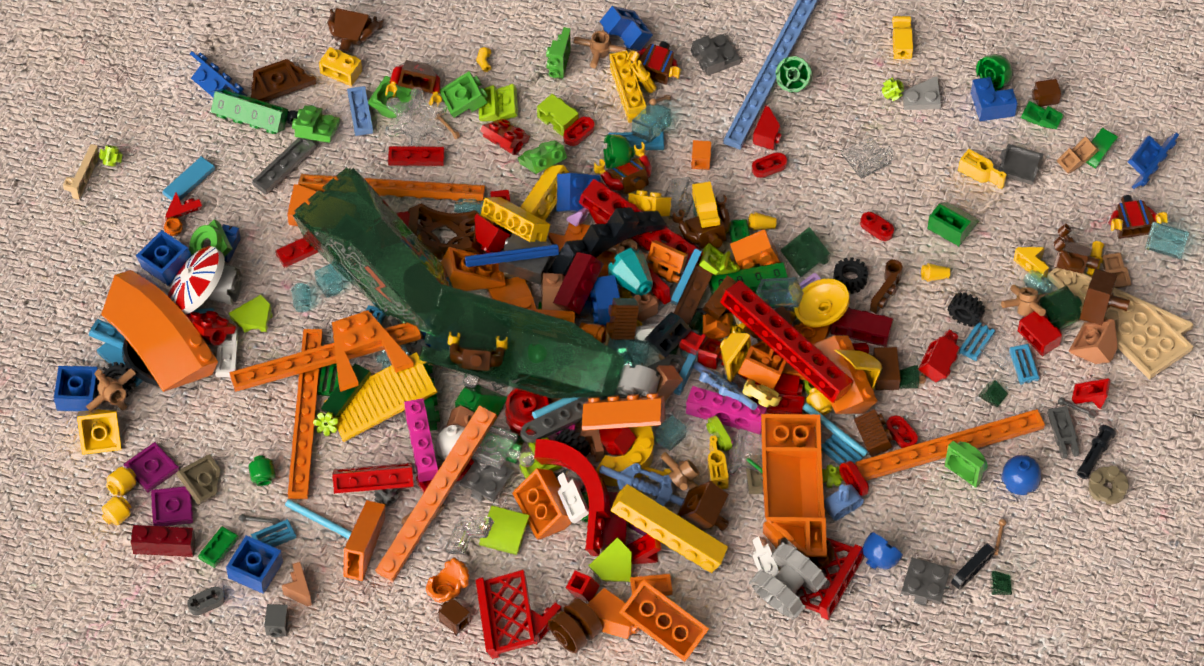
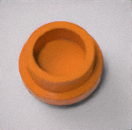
M170 218L165 222L164 231L170 236H176L182 232V223L177 218Z

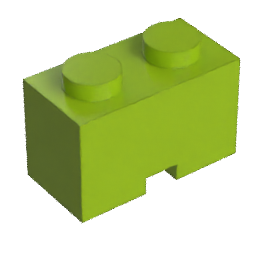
M553 94L549 95L537 106V118L547 125L551 123L554 126L553 130L563 136L564 131L579 119V113L575 108L569 107L561 98H557Z

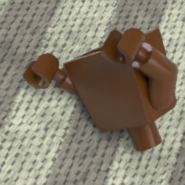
M336 8L335 12L333 9H330L331 15L327 21L331 35L334 36L336 41L341 42L339 50L344 53L350 52L351 44L360 46L376 30L382 29L384 19L377 21L376 16L373 17L372 22L367 14Z
M723 195L724 202H719L716 196V206L720 208V211L717 209L720 218V225L702 228L699 216L687 219L684 223V211L679 209L680 217H677L673 212L672 220L675 223H679L678 227L687 242L697 244L700 248L704 249L708 243L715 248H719L726 241V234L729 233L731 227L729 211L726 209L727 198L725 195Z
M1065 223L1058 229V234L1061 237L1054 241V248L1058 253L1053 267L1081 274L1084 273L1085 267L1097 269L1100 259L1089 256L1090 248L1075 243L1073 238L1069 237L1068 234L1072 230L1068 224Z

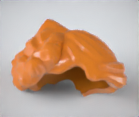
M456 558L446 561L445 568L436 576L429 578L426 585L427 594L435 602L439 603L456 598L462 588H466L469 585V569H467L464 562Z

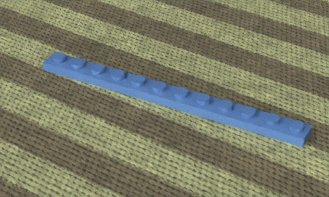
M797 0L730 126L723 144L741 150L776 83L777 78L775 74L778 64L792 53L819 0Z

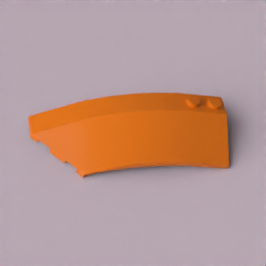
M128 270L114 275L100 317L103 316L130 343L162 391L165 392L211 376L218 360L182 310L155 284L134 271Z
M761 414L765 519L806 557H827L820 415Z

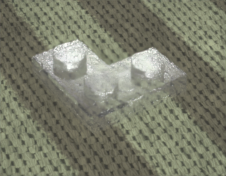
M459 516L444 550L448 554H464L471 538H487L494 523L491 517Z

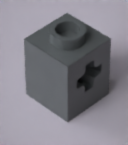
M267 604L264 624L266 635L271 637L287 635L289 619L287 605Z

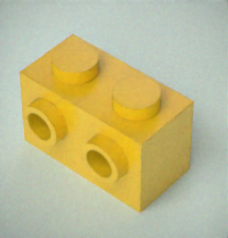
M329 47L319 61L320 74L352 86L362 72V63L356 56H350L341 50Z
M644 190L629 193L628 202L635 204L641 211H658L661 216H670L671 197L661 196L662 193L650 192L648 194V191Z

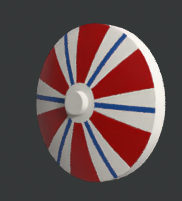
M212 246L202 248L193 254L178 271L170 286L168 297L185 315L202 305L215 289L224 269L223 253Z

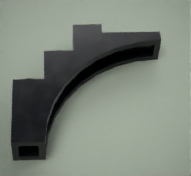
M631 207L616 208L606 224H592L582 240L566 241L548 273L566 276L577 252L589 254L597 258L624 240L647 232L663 230L666 223L658 211L634 212Z

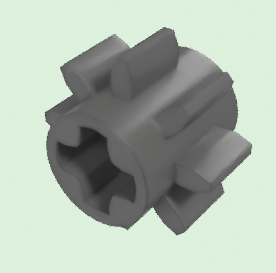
M398 488L374 490V496L376 497L374 500L377 503L391 506L398 499Z

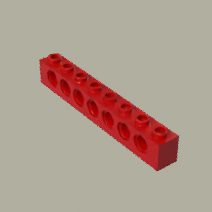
M593 179L583 191L579 200V204L608 222L616 208L631 207L634 212H643L635 204L629 203L619 193L613 192L604 183L598 182L596 179ZM667 226L663 230L651 231L652 233L647 232L631 238L649 251L652 241L656 240L688 254L684 270L694 249L699 250L697 246L688 243L681 235L669 230ZM701 252V256L697 262L698 264H696L697 266H699L703 252Z
M740 280L726 289L720 303L826 398L835 403L847 394L854 381Z

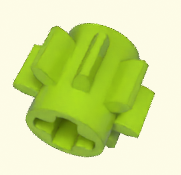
M892 77L883 82L882 93L886 99L891 98L892 101H895L903 96L904 85L899 79L894 80Z
M106 145L105 150L100 149L99 158L103 160L102 164L116 166L117 162L121 163L123 154L119 152V147Z

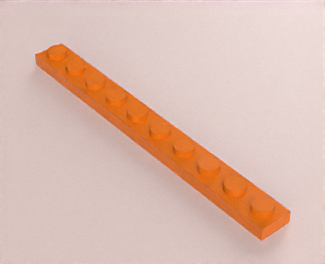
M301 174L298 185L325 193L341 192L343 194L359 193L367 195V192L363 189L366 181L372 188L373 194L376 193L379 196L393 195L397 197L409 196L433 198L436 200L452 199L454 201L470 200L478 202L483 201L485 195V185Z
M416 320L384 328L398 345L421 339L419 328L415 324ZM334 343L229 372L234 390L237 392L336 364ZM382 344L347 355L350 360L385 349Z
M303 329L301 352L322 346L323 329ZM320 368L299 374L288 499H308L315 428L313 421L316 417Z
M481 406L478 407L377 566L376 573L394 582L496 420L497 415Z
M1038 409L857 461L855 464L863 478L868 481L946 458L948 445L952 441L956 443L966 442L977 449L1042 430L1045 424Z

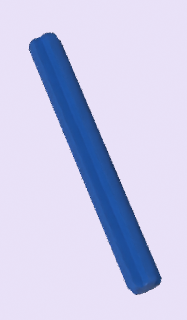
M557 244L470 255L465 257L466 267L555 256L559 255V247Z

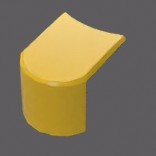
M834 350L846 358L855 369L864 370L871 388L874 390L882 371V364L875 357L862 351Z

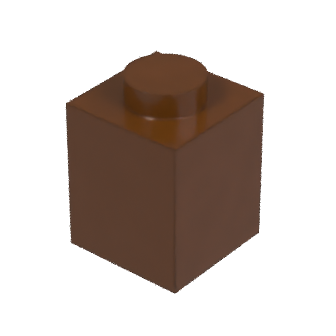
M1057 79L1035 82L1032 98L1036 100L1038 106L1059 104L1061 90Z
M453 598L448 602H444L439 608V621L456 635L471 622L470 612Z

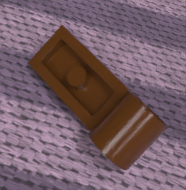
M892 259L886 263L885 282L871 299V312L877 314L880 308L884 309L889 296H893L896 293L903 268L900 261Z

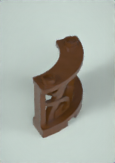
M422 203L408 209L410 216L407 240L409 239L413 246L416 245L414 248L418 252H420L421 248L424 253L430 252L428 254L435 256L438 260L443 259L448 247L483 254L482 245L476 241V231L470 232L472 226H475V215L479 214L477 211L446 213L429 208ZM446 226L457 236L450 239L447 244H444L432 232ZM409 232H412L414 234L413 236L416 237V241L414 240V238L409 237ZM404 241V247H406L407 249L413 251V250L409 247V245Z

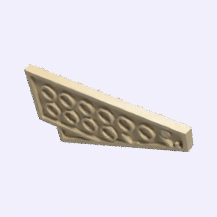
M1057 267L1050 271L1047 278L1082 312L1092 277L1084 273L1081 274ZM1117 288L1113 289L1114 296L1129 299L1130 303L1127 312L1110 306L1104 320L1114 319L1118 349L1149 380L1192 351L1193 345L1182 336L1193 328L1191 322Z

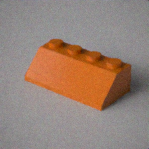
M832 336L813 344L854 381L847 394L835 403L831 402L835 413L864 414L877 402L864 370L855 369L846 358L834 351L854 350L849 336Z
M658 393L646 394L647 397H639V394L627 395V398H619L618 395L608 396V399L600 400V397H590L588 401L583 403L582 430L661 425L666 419L664 395L658 396Z
M645 580L641 582L619 612L684 662L709 630V628Z

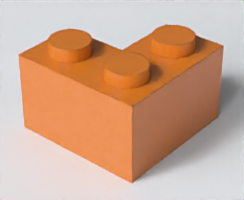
M765 229L730 244L735 260L741 270L752 268L757 264L765 266L781 263L776 247Z
M750 346L738 374L770 389H774L786 361L772 348H770L767 354Z

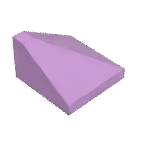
M584 207L567 217L566 220L576 227L586 220L589 210Z

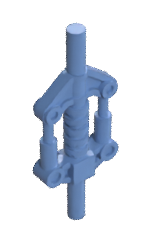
M699 362L694 364L693 368L701 373L699 381L719 389L720 395L736 399L752 410L757 408V403L743 394L744 388L740 389L733 381L729 382L726 374L709 370Z
M634 463L621 472L603 465L600 467L599 473L617 480L620 491L628 484L639 491L642 490L644 493L647 492L649 495L656 496L655 501L662 506L668 501L681 506L684 498L672 494V480L669 475L662 476L652 471L648 472L641 469L638 463ZM638 473L644 474L648 478L659 482L660 485L659 487L654 486V484H649V482H644V480H639V478H634V476Z

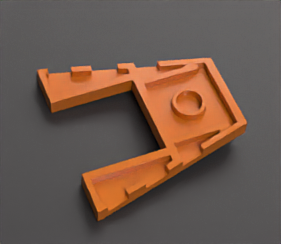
M368 310L332 322L340 392L359 386L347 355L382 344L395 373L414 367L410 357Z

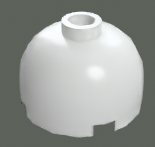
M450 425L439 432L436 439V449L441 460L445 461L464 431V426Z

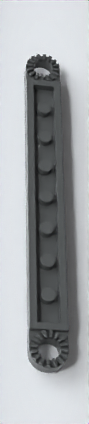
M671 355L648 366V368L656 371V376L660 374L656 368L659 365L672 366L671 362H677L680 367L675 369L680 373L685 360L679 355ZM619 380L590 393L592 396L588 394L524 424L521 429L522 440L534 443L536 439H544L582 421L583 403L588 401L590 397H600V400L608 399V396L617 395ZM527 429L536 432V435L529 436L526 433Z

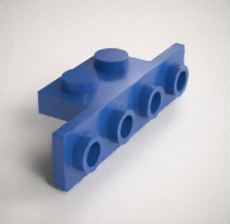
M191 51L190 55L201 63L191 79L213 98L215 91L220 89L226 90L228 87L235 93L248 96L243 92L244 88L241 85L231 82L232 78L228 74L219 72L220 68L213 62L210 64L207 61L208 57L201 52L197 54Z
M1177 132L1168 137L1162 146L1151 136L1145 137L1127 161L1140 174L1131 186L1133 189L1140 185L1143 187L1150 180L1149 175L1159 168L1158 163L1168 156L1166 152L1176 145L1177 141L1175 140L1179 136Z

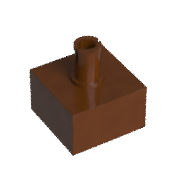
M1095 268L1087 290L1080 320L1102 326L1110 306L1127 312L1130 300L1114 296L1113 293L1117 279L1116 274Z
M712 481L689 489L677 515L702 531L714 525L719 530L724 531L728 527L729 520L722 517L720 512L729 494Z

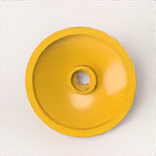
M820 279L808 284L800 291L794 303V312L802 324L809 327H824L836 322L844 315L850 303V295L842 282L835 279Z

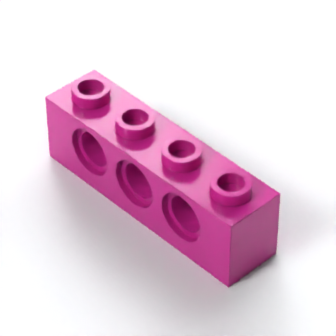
M692 386L686 401V414L706 420L717 416L723 425L757 435L761 434V414L767 413V407L758 405L755 410H752L736 399Z
M424 399L405 401L404 410L418 481L433 480L438 472Z

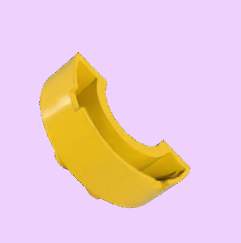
M651 426L629 427L637 438L632 444V449L622 456L611 457L605 455L596 470L599 472L600 467L603 465L621 472L634 463L640 464L643 470L646 466L650 467L654 456V435ZM600 473L605 485L618 486L616 479ZM638 473L634 478H641L643 474Z

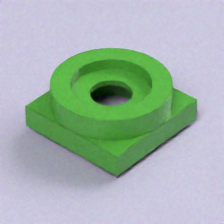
M385 76L369 99L368 105L377 109L384 117L401 119L411 109L412 101L417 95L418 90L396 85L397 93L395 97L399 98L400 102L394 106L389 105L387 100L393 97L394 93L388 92L387 96L385 95L386 87L390 84V77Z
M215 219L209 225H203L196 229L190 239L189 251L191 255L203 248L207 238L210 239V246L221 251L224 257L232 250L220 222Z
M952 441L948 445L944 466L976 488L981 483L982 474L988 468L986 459L978 449L969 443H956Z

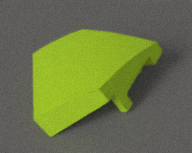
M710 243L706 245L699 266L715 275L729 274L740 270L738 264H734V261H731L730 251L723 254Z
M262 295L229 312L230 319L239 327H242L244 333L252 329L267 332V324L269 319L273 317V314L271 312V305Z
M616 538L588 566L602 581L630 582L631 551Z

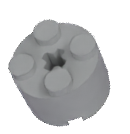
M224 264L220 280L208 298L212 301L233 305V301H237L242 283L239 282V276L243 277L242 268Z
M630 364L623 366L617 386V395L619 397L627 398V395L639 394V397H647L646 394L657 392L661 376H656V371L641 365H636L635 368H629Z

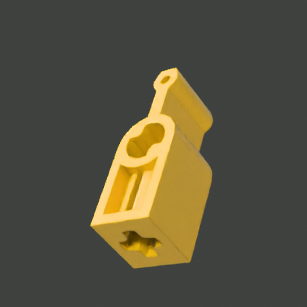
M893 16L894 59H912L911 16Z
M970 149L961 157L958 171L978 182L985 183L990 181L997 185L998 188L1003 189L1007 174L994 169L992 161Z
M711 182L692 184V196L701 227L720 225Z
M716 435L710 436V453L707 464L709 481H712L721 489H728L729 476L725 454L717 450L718 439Z

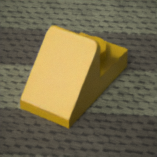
M1016 248L1014 261L1039 281L1043 282L1047 278L1049 270L1046 263L1041 260L1045 248Z

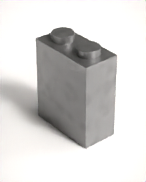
M512 233L511 237L506 239L503 251L553 244L538 240L529 242ZM555 256L499 263V271L541 285L543 273L548 272Z

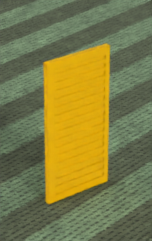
M417 352L409 356L413 361L414 367L395 373L391 365L368 378L338 418L336 426L342 441L345 442L404 411L405 401L422 398L425 400L438 393Z

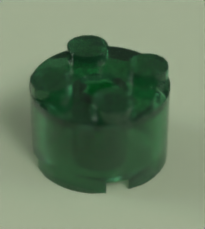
M1063 286L1041 297L1040 306L1046 310L1047 318L1054 327L1062 330L1081 321L1080 307L1082 302L1078 296L1073 295L1068 286Z

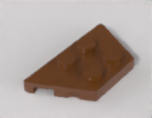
M285 59L253 70L251 98L266 102L317 84L316 78L314 76L310 77L302 68L295 66L293 62Z

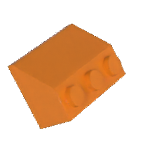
M539 468L534 470L512 492L522 513L529 515L528 524L537 540L565 530L572 523L557 492L561 485L552 470Z

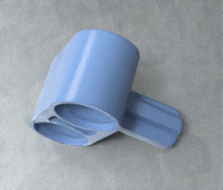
M842 484L837 492L824 500V508L832 519L837 521L859 508L863 504L864 499L853 485L844 486Z

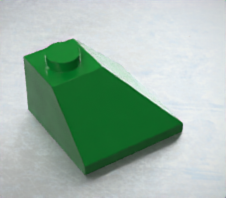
M472 383L463 388L455 401V408L463 406L476 412L478 407L481 406L495 413L498 417L506 404L507 397Z

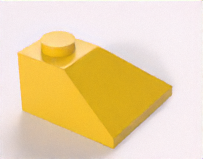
M731 333L720 345L722 360L729 382L734 379L740 370L751 346V338L747 333Z
M95 409L92 412L89 410L78 411L77 421L82 455L122 450L117 411Z

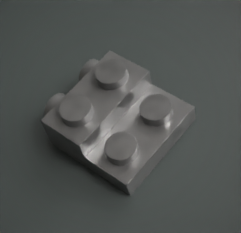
M725 34L711 39L709 36H705L692 41L691 53L694 58L698 59L700 68L705 70L708 76L740 64L741 59Z

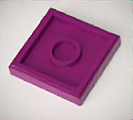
M156 442L123 464L125 468H130L134 471L136 481L147 493L179 470L175 462Z
M185 486L151 490L153 526L193 523L192 495Z

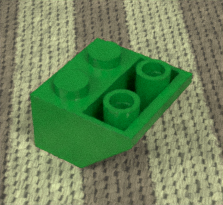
M948 202L939 203L930 214L927 229L960 246L977 225L979 219Z

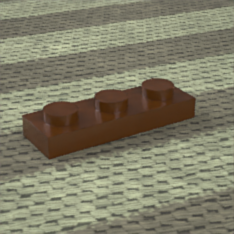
M697 265L674 311V314L680 316L687 325L690 324L713 273Z

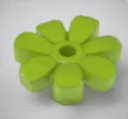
M320 412L317 415L318 418L314 419L313 424L318 426L316 428L318 433L323 431L324 436H329L331 432L335 433L338 427L336 424L338 423V418H332L333 413L327 412L326 415Z
M832 464L826 466V469H822L823 483H826L827 488H832L833 484L837 487L841 485L843 479L838 466L833 467Z

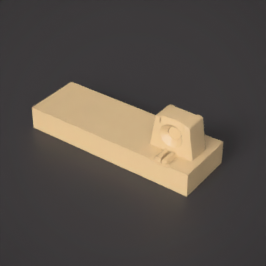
M90 144L75 178L66 177L64 181V190L71 192L72 197L80 200L99 160L97 145Z

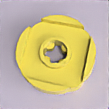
M747 379L742 391L746 396L758 399V403L767 408L769 405L778 406L782 397H778L779 393L774 389H770L762 384L756 385L755 381Z

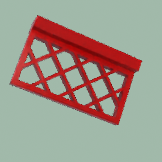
M412 463L334 469L332 472L334 494L414 487Z
M826 537V540L831 542L836 559L829 565L820 568L821 570L824 569L827 574L825 577L830 582L829 588L807 594L805 588L801 585L798 590L802 589L804 596L799 597V599L806 606L805 608L820 613L821 618L829 620L863 561L864 555L862 546L855 544L852 547ZM843 550L849 552L846 557L838 559L836 554ZM835 565L839 566L838 572L829 574L827 568ZM821 597V602L818 606L810 603L809 599Z
M520 570L487 580L483 577L475 579L485 649L492 659L498 658L500 653L536 644L525 571ZM521 577V583L517 588L510 585L513 579ZM501 583L503 586L498 593L493 592L492 585ZM507 588L514 591L509 600L502 597ZM518 594L524 596L520 606L512 603ZM499 599L506 602L501 611L495 609ZM510 605L517 609L511 618L505 615ZM521 612L527 615L522 624L515 621ZM502 617L509 620L503 630L497 626ZM513 623L520 627L514 636L507 632ZM523 630L528 631L530 639L523 641L518 639ZM504 635L511 638L507 645L500 646V641Z

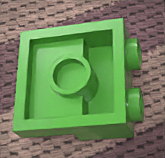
M563 27L562 34L558 35L557 40H552L551 47H547L546 57H548L546 68L549 69L548 74L550 77L564 78L571 52V28Z
M470 71L440 89V94L453 118L467 109L474 112L488 103L486 100L488 94L483 87H479L482 85L477 75L473 76Z
M304 106L303 109L298 110L297 119H293L292 129H295L294 137L330 143L340 124V118L332 115H322V108Z
M554 140L541 143L539 147L525 151L523 155L517 158L519 164L537 174L566 159L567 155L564 146Z

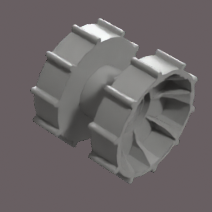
M782 542L771 555L781 570L774 577L772 574H768L760 569L750 580L749 584L755 590L754 592L766 601L768 605L772 606L782 615L794 620L806 607L799 597L795 595L796 591L802 585L804 588L816 593L828 579L824 576L822 570L809 560L808 557L794 547Z

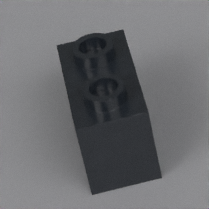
M670 312L648 334L645 340L655 352L666 357L692 329L680 316Z

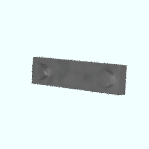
M298 137L252 180V185L267 195L316 148L315 143L309 139Z

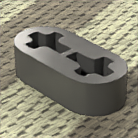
M211 587L191 596L187 602L189 612L192 615L198 616L220 607L225 602L224 592L220 587ZM216 594L219 599L215 600L212 595ZM197 602L200 605V607L196 608V606H194V603Z

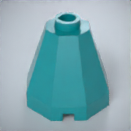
M629 248L617 254L614 258L616 260L615 263L612 264L611 262L608 265V276L614 275L617 284L636 295L648 294L653 287V281L643 252L639 249L636 251L634 248Z

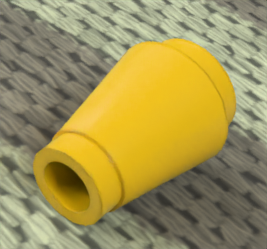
M754 212V214L750 213L748 228H752L753 231L775 229L776 218Z
M930 263L922 265V280L930 282L949 279L950 277L949 267Z

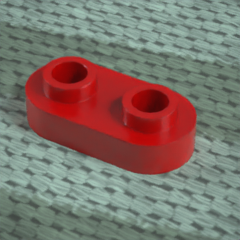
M587 116L580 117L569 126L563 134L565 144L577 146L593 133V119Z
M776 152L756 159L752 163V173L756 177L763 178L783 171L787 166V158L784 154Z
M874 212L862 214L860 219L862 229L881 241L892 239L894 227L891 223Z
M898 415L888 418L886 430L889 429L893 439L901 448L917 444L918 436L904 418Z
M852 461L841 463L839 472L846 485H853L862 497L866 496L869 485L859 472L857 465Z

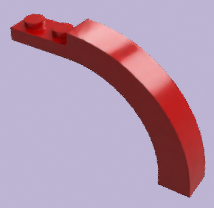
M536 439L534 458L541 465L548 464L565 467L579 475L582 479L589 499L585 550L591 556H599L600 549L603 547L601 537L605 526L603 518H610L611 516L610 498L604 480L589 460L573 447L554 440Z

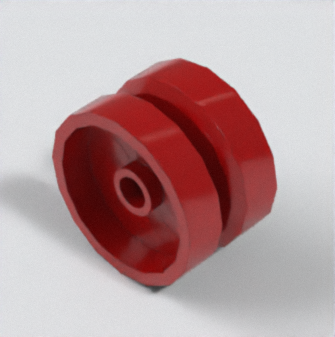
M529 385L519 386L522 388L514 389L507 397L506 423L517 434H521L524 424L534 420L532 412L549 405L545 393L541 390L538 391L537 387ZM527 429L526 431L528 435H534L536 433L530 429Z

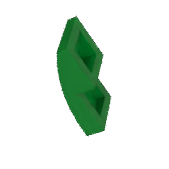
M1029 101L1020 118L1038 126L1057 129L1064 114L1049 106L1044 109Z
M1102 128L1092 140L1099 151L1086 163L1096 169L1106 158L1107 152L1117 142L1118 136Z

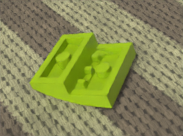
M514 84L498 89L494 85L484 88L488 94L486 98L488 103L478 108L480 121L487 122L518 117L517 87Z
M491 505L479 545L517 555L523 542V535L529 522V515Z

